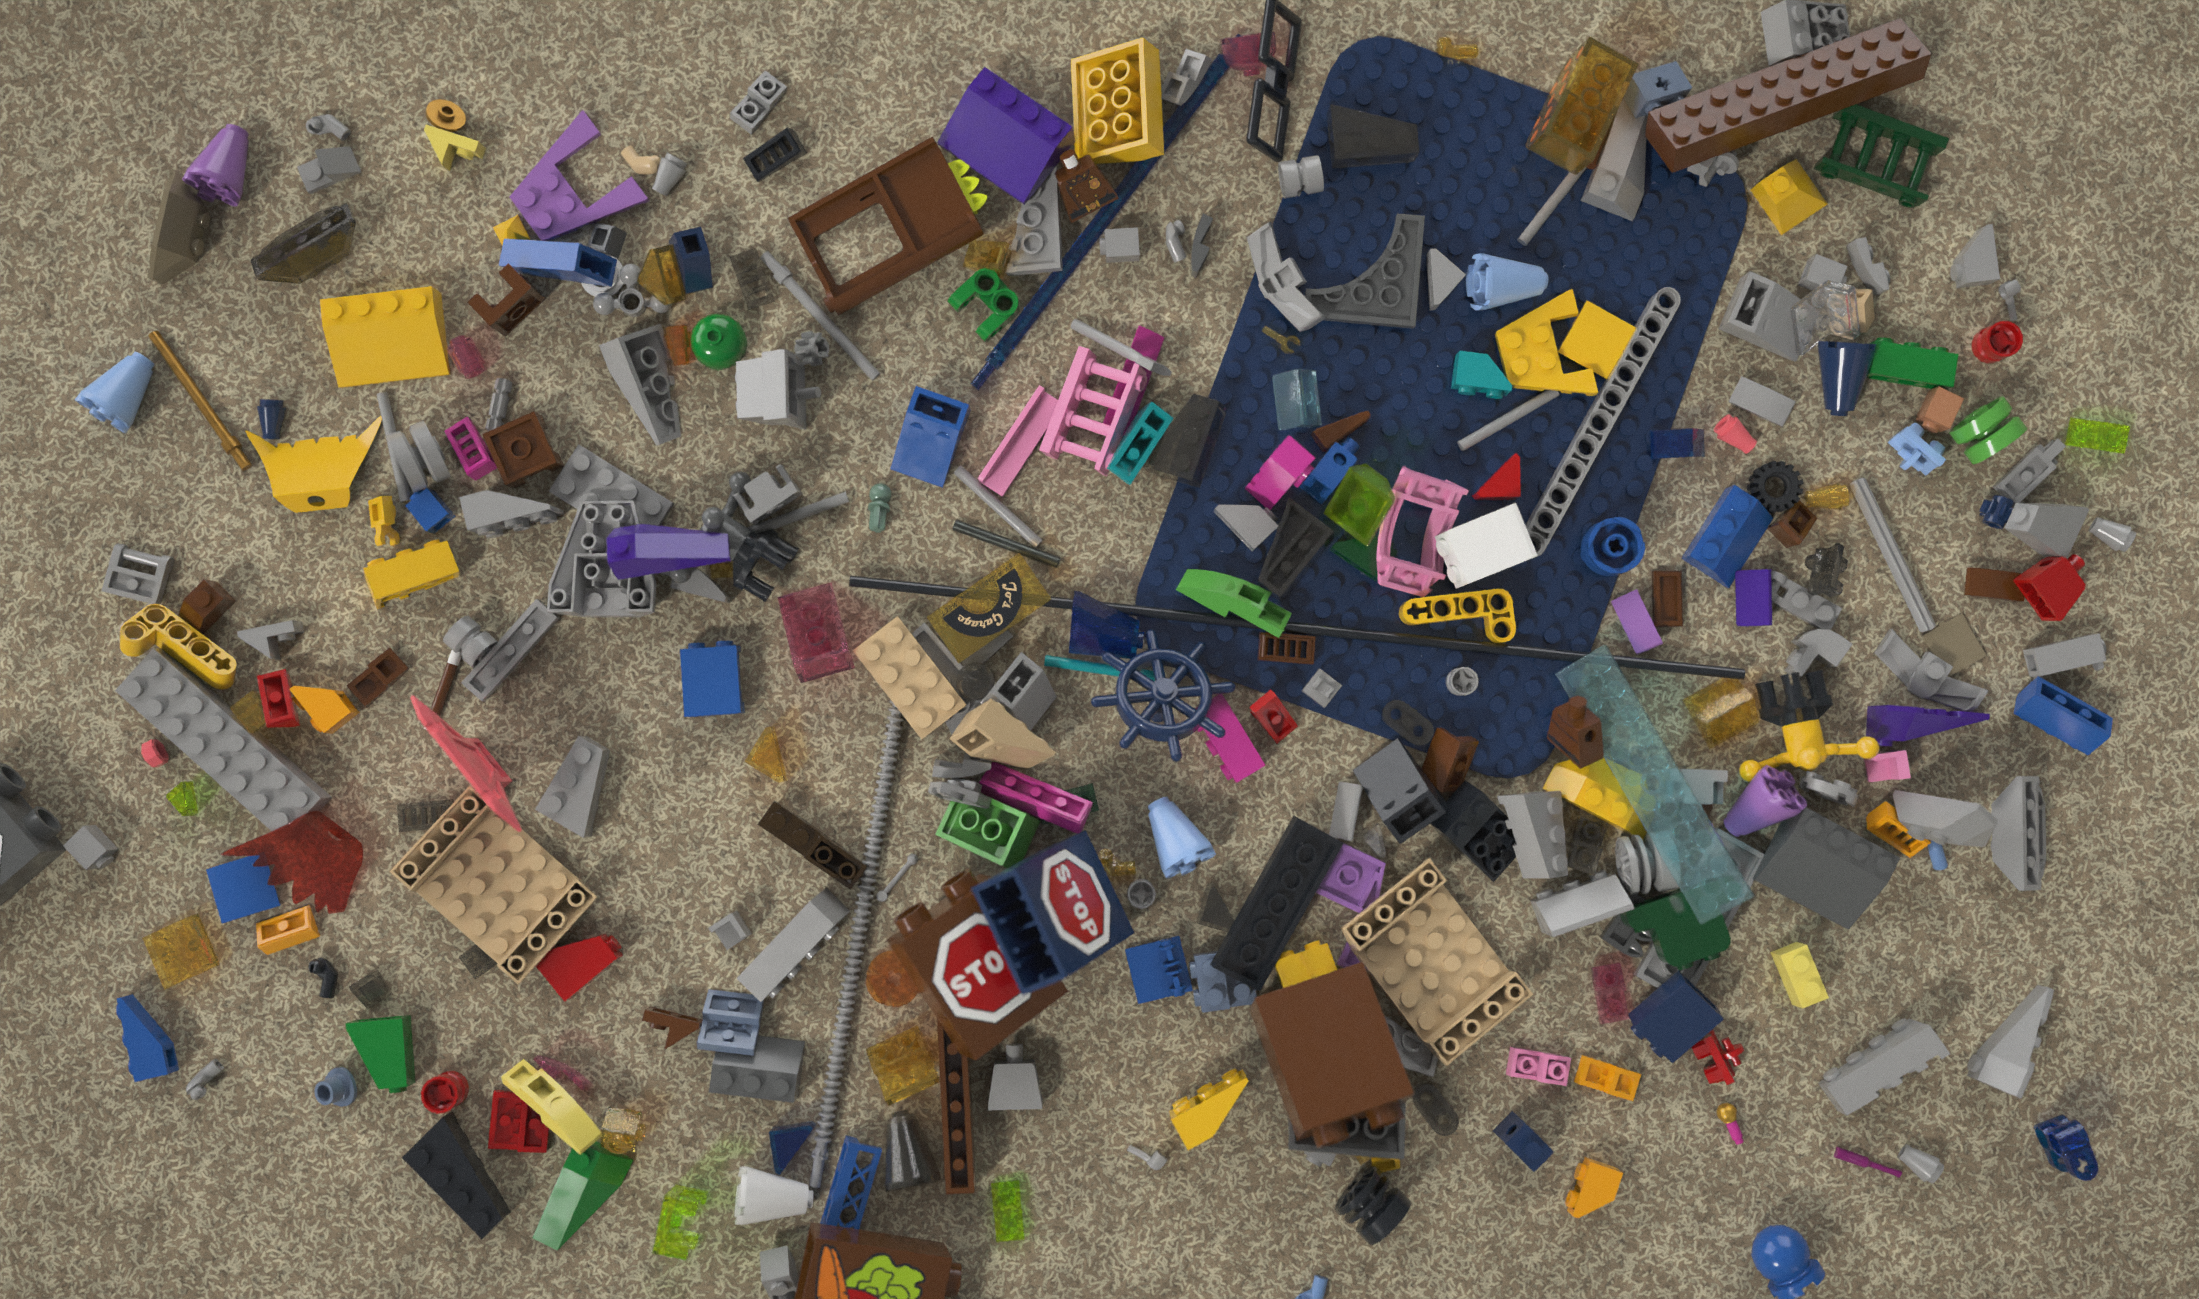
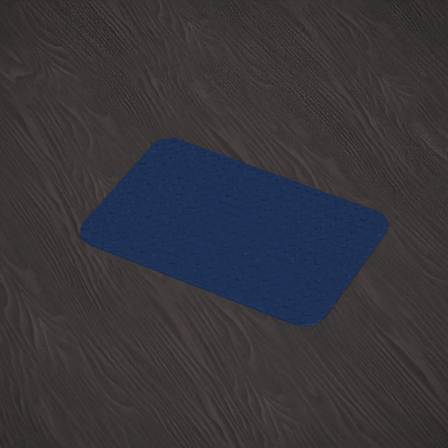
M1376 36L1359 40L1340 53L1329 71L1296 160L1297 163H1300L1304 157L1319 156L1323 171L1324 190L1323 192L1313 194L1301 191L1300 196L1282 198L1273 222V230L1282 262L1289 257L1293 258L1307 281L1298 287L1305 296L1306 289H1321L1346 284L1358 278L1376 263L1391 238L1396 214L1425 216L1416 326L1412 329L1323 320L1312 328L1299 332L1272 302L1264 297L1258 286L1259 281L1255 270L1138 585L1135 605L1218 614L1176 590L1187 569H1199L1234 576L1271 592L1268 600L1292 613L1288 621L1491 642L1485 633L1483 617L1420 625H1407L1403 623L1399 617L1400 606L1410 599L1421 597L1378 584V580H1372L1329 549L1336 542L1374 535L1379 537L1380 525L1387 501L1403 466L1444 481L1449 480L1469 490L1467 496L1463 495L1457 506L1459 513L1452 528L1514 503L1517 504L1526 525L1597 395L1586 396L1583 393L1572 392V394L1558 391V397L1465 451H1461L1457 444L1458 441L1544 391L1512 388V391L1506 396L1503 395L1502 399L1488 398L1486 393L1475 392V395L1459 394L1457 389H1451L1455 355L1459 351L1488 354L1504 374L1495 337L1496 331L1564 292L1573 289L1578 312H1580L1586 300L1635 326L1649 299L1664 287H1671L1678 291L1681 299L1680 305L1545 551L1538 557L1526 560L1457 589L1448 578L1447 566L1444 561L1443 573L1446 575L1445 579H1439L1430 587L1433 590L1425 596L1504 589L1512 597L1516 633L1510 641L1503 642L1502 644L1590 653L1618 575L1602 576L1593 572L1581 559V541L1585 532L1592 525L1607 518L1623 517L1637 524L1745 225L1748 199L1742 179L1736 172L1732 174L1725 173L1724 175H1719L1716 172L1708 186H1702L1699 184L1700 176L1687 171V168L1672 173L1648 139H1646L1644 195L1633 221L1581 201L1593 169L1586 168L1527 246H1524L1517 239L1585 152L1590 153L1604 113L1554 96L1552 102L1547 107L1552 94L1549 95V93L1401 39ZM1553 104V107H1552L1550 113L1548 114V116H1547L1546 119L1544 120L1545 114L1547 113V111H1548V109L1550 108V106ZM1541 116V119H1540L1538 125H1537L1536 128L1533 130V127H1534L1536 121H1537L1538 118ZM1550 117L1547 126L1545 127L1543 132H1541L1543 125L1545 124L1546 120ZM1539 128V129H1538V132H1537V134H1536V136L1534 137V139H1533L1532 142L1530 143V139H1531L1532 135L1534 134V132L1536 131V129ZM1430 249H1437L1466 274L1436 310H1430L1426 255ZM1483 253L1540 266L1548 275V286L1541 295L1476 311L1470 305L1475 304L1473 297H1468L1466 292L1468 265H1474L1476 259H1472L1473 255ZM1659 297L1660 305L1663 308H1669V301L1665 297ZM1576 317L1551 322L1557 351L1570 331ZM1646 321L1647 330L1656 333L1655 324L1651 321ZM1633 345L1632 351L1634 355L1642 357V348L1638 345ZM1558 352L1563 374L1588 369ZM1624 369L1619 370V377L1623 381L1628 382L1630 379L1629 373ZM1593 372L1599 392L1606 378ZM1606 393V402L1611 406H1615V396ZM1368 410L1371 414L1370 419L1347 436L1355 440L1360 446L1354 454L1358 460L1323 504H1320L1301 489L1300 486L1296 488L1292 485L1271 509L1278 519L1275 522L1278 525L1277 529L1255 550L1251 551L1214 513V509L1219 504L1259 505L1263 510L1266 508L1246 491L1245 487L1260 472V468L1289 435L1315 458L1310 464L1315 468L1328 451L1322 452L1311 437L1313 431ZM1594 417L1592 419L1593 427L1596 430H1602V421ZM1579 442V451L1584 455H1588L1590 452L1588 444ZM1517 453L1520 456L1521 497L1516 500H1475L1472 497L1475 492L1512 455ZM1566 466V476L1569 479H1575L1576 470L1571 466ZM1553 490L1551 494L1552 500L1557 504H1561L1563 495L1559 491ZM1407 500L1403 501L1392 536V542L1395 544L1393 548L1398 551L1394 558L1420 565L1424 535L1433 508ZM1543 514L1539 515V525L1547 529L1550 525L1548 517ZM1531 540L1536 550V544L1533 540ZM1610 542L1608 544L1611 547L1610 551H1617V549L1613 547L1614 542ZM1493 595L1491 598L1493 608L1500 610L1503 606V600L1498 595ZM1470 598L1464 599V610L1468 613H1473L1475 602ZM1438 601L1435 604V612L1439 616H1445L1448 611L1447 605L1442 601ZM1412 605L1407 610V614L1412 615L1413 619H1415L1416 615L1427 613V607L1414 609ZM1231 611L1227 613V615L1238 616ZM1137 617L1139 629L1144 636L1149 629L1156 631L1159 648L1172 649L1188 655L1198 642H1204L1207 648L1197 663L1206 672L1265 694L1271 689L1281 700L1392 741L1399 738L1403 745L1424 753L1428 752L1436 728L1442 727L1456 737L1472 736L1479 743L1469 769L1487 776L1506 779L1529 774L1547 761L1555 748L1547 739L1552 712L1556 707L1569 702V699L1575 696L1586 663L1282 632V634L1316 636L1314 665L1257 661L1259 633L1267 632L1265 630ZM1502 623L1495 625V634L1500 638L1505 637L1507 633L1505 625ZM1273 639L1268 640V655H1273ZM1285 640L1279 641V656H1284ZM1290 641L1289 657H1295L1296 641ZM1301 642L1300 658H1306L1307 642ZM1460 667H1468L1474 670L1479 679L1476 690L1471 694L1463 696L1452 694L1446 686L1448 673ZM1319 668L1342 685L1325 708L1302 692V689Z

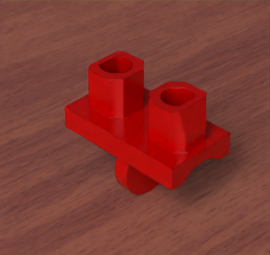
M1712 1029L1692 1046V1050L1698 1060L1712 1055L1715 1063L1703 1069L1709 1084L1725 1081L1726 1085L1735 1082L1733 1078L1735 1072L1728 1059H1731L1734 1067L1742 1064L1738 1055L1744 1051L1742 1044L1733 1045L1730 1038L1726 1037L1721 1040L1725 1048L1723 1049Z

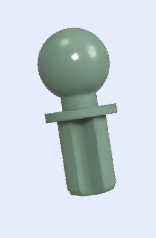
M878 483L872 486L869 492V497L872 501L868 504V510L870 511L869 529L876 533H881L886 528L887 513L890 512V505L887 503L891 499V490L887 485Z

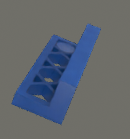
M845 1136L820 1224L837 1226L839 1222L841 1227L860 1228L881 1156V1147L859 1143L857 1138ZM859 1150L873 1153L871 1163L860 1170L856 1164ZM855 1167L857 1172L852 1174L853 1169ZM866 1172H868L867 1177H866V1180H865L863 1174H865ZM861 1177L864 1182L863 1191L851 1197L847 1190L849 1183ZM847 1194L849 1200L844 1202L845 1196ZM860 1199L859 1205H858V1207H857V1205L855 1204V1202ZM852 1204L856 1210L855 1219L844 1225L840 1219L841 1210Z

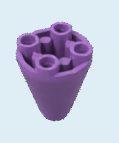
M227 124L187 168L182 180L198 190L197 195L201 199L208 202H214V199H218L228 205L238 206L243 193L249 141L247 138L249 134L247 131L239 126Z
M1766 765L1757 772L1729 810L1727 817L1724 819V825L1736 837L1747 835L1798 815L1807 807V802L1794 786L1795 779L1788 771L1783 770L1780 772Z

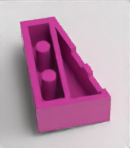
M1289 435L1260 468V472L1245 487V490L1264 507L1271 510L1292 485L1298 488L1314 469L1310 464L1315 458Z

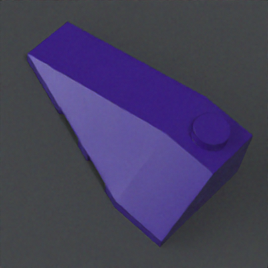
M637 524L614 528L607 537V563L617 580L731 561L729 536L727 533Z
M1896 705L1868 706L1866 737L1876 739L1880 746L1893 747V741H1907L1989 720L1990 714L1965 711L1946 712L1943 709H1924L1922 707Z

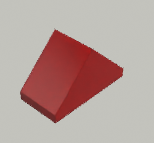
M1517 453L1512 455L1472 497L1475 500H1516L1521 497L1520 456Z

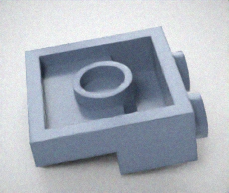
M1217 951L1193 954L1194 961L1189 962L1191 979L1197 978L1198 989L1193 990L1195 1007L1201 1006L1202 1013L1230 1009V1007L1251 1005L1256 997L1255 989L1210 965Z

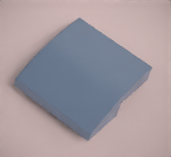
M708 989L702 1012L703 1021L697 1040V1049L754 1056L764 1000L760 1002L753 994Z

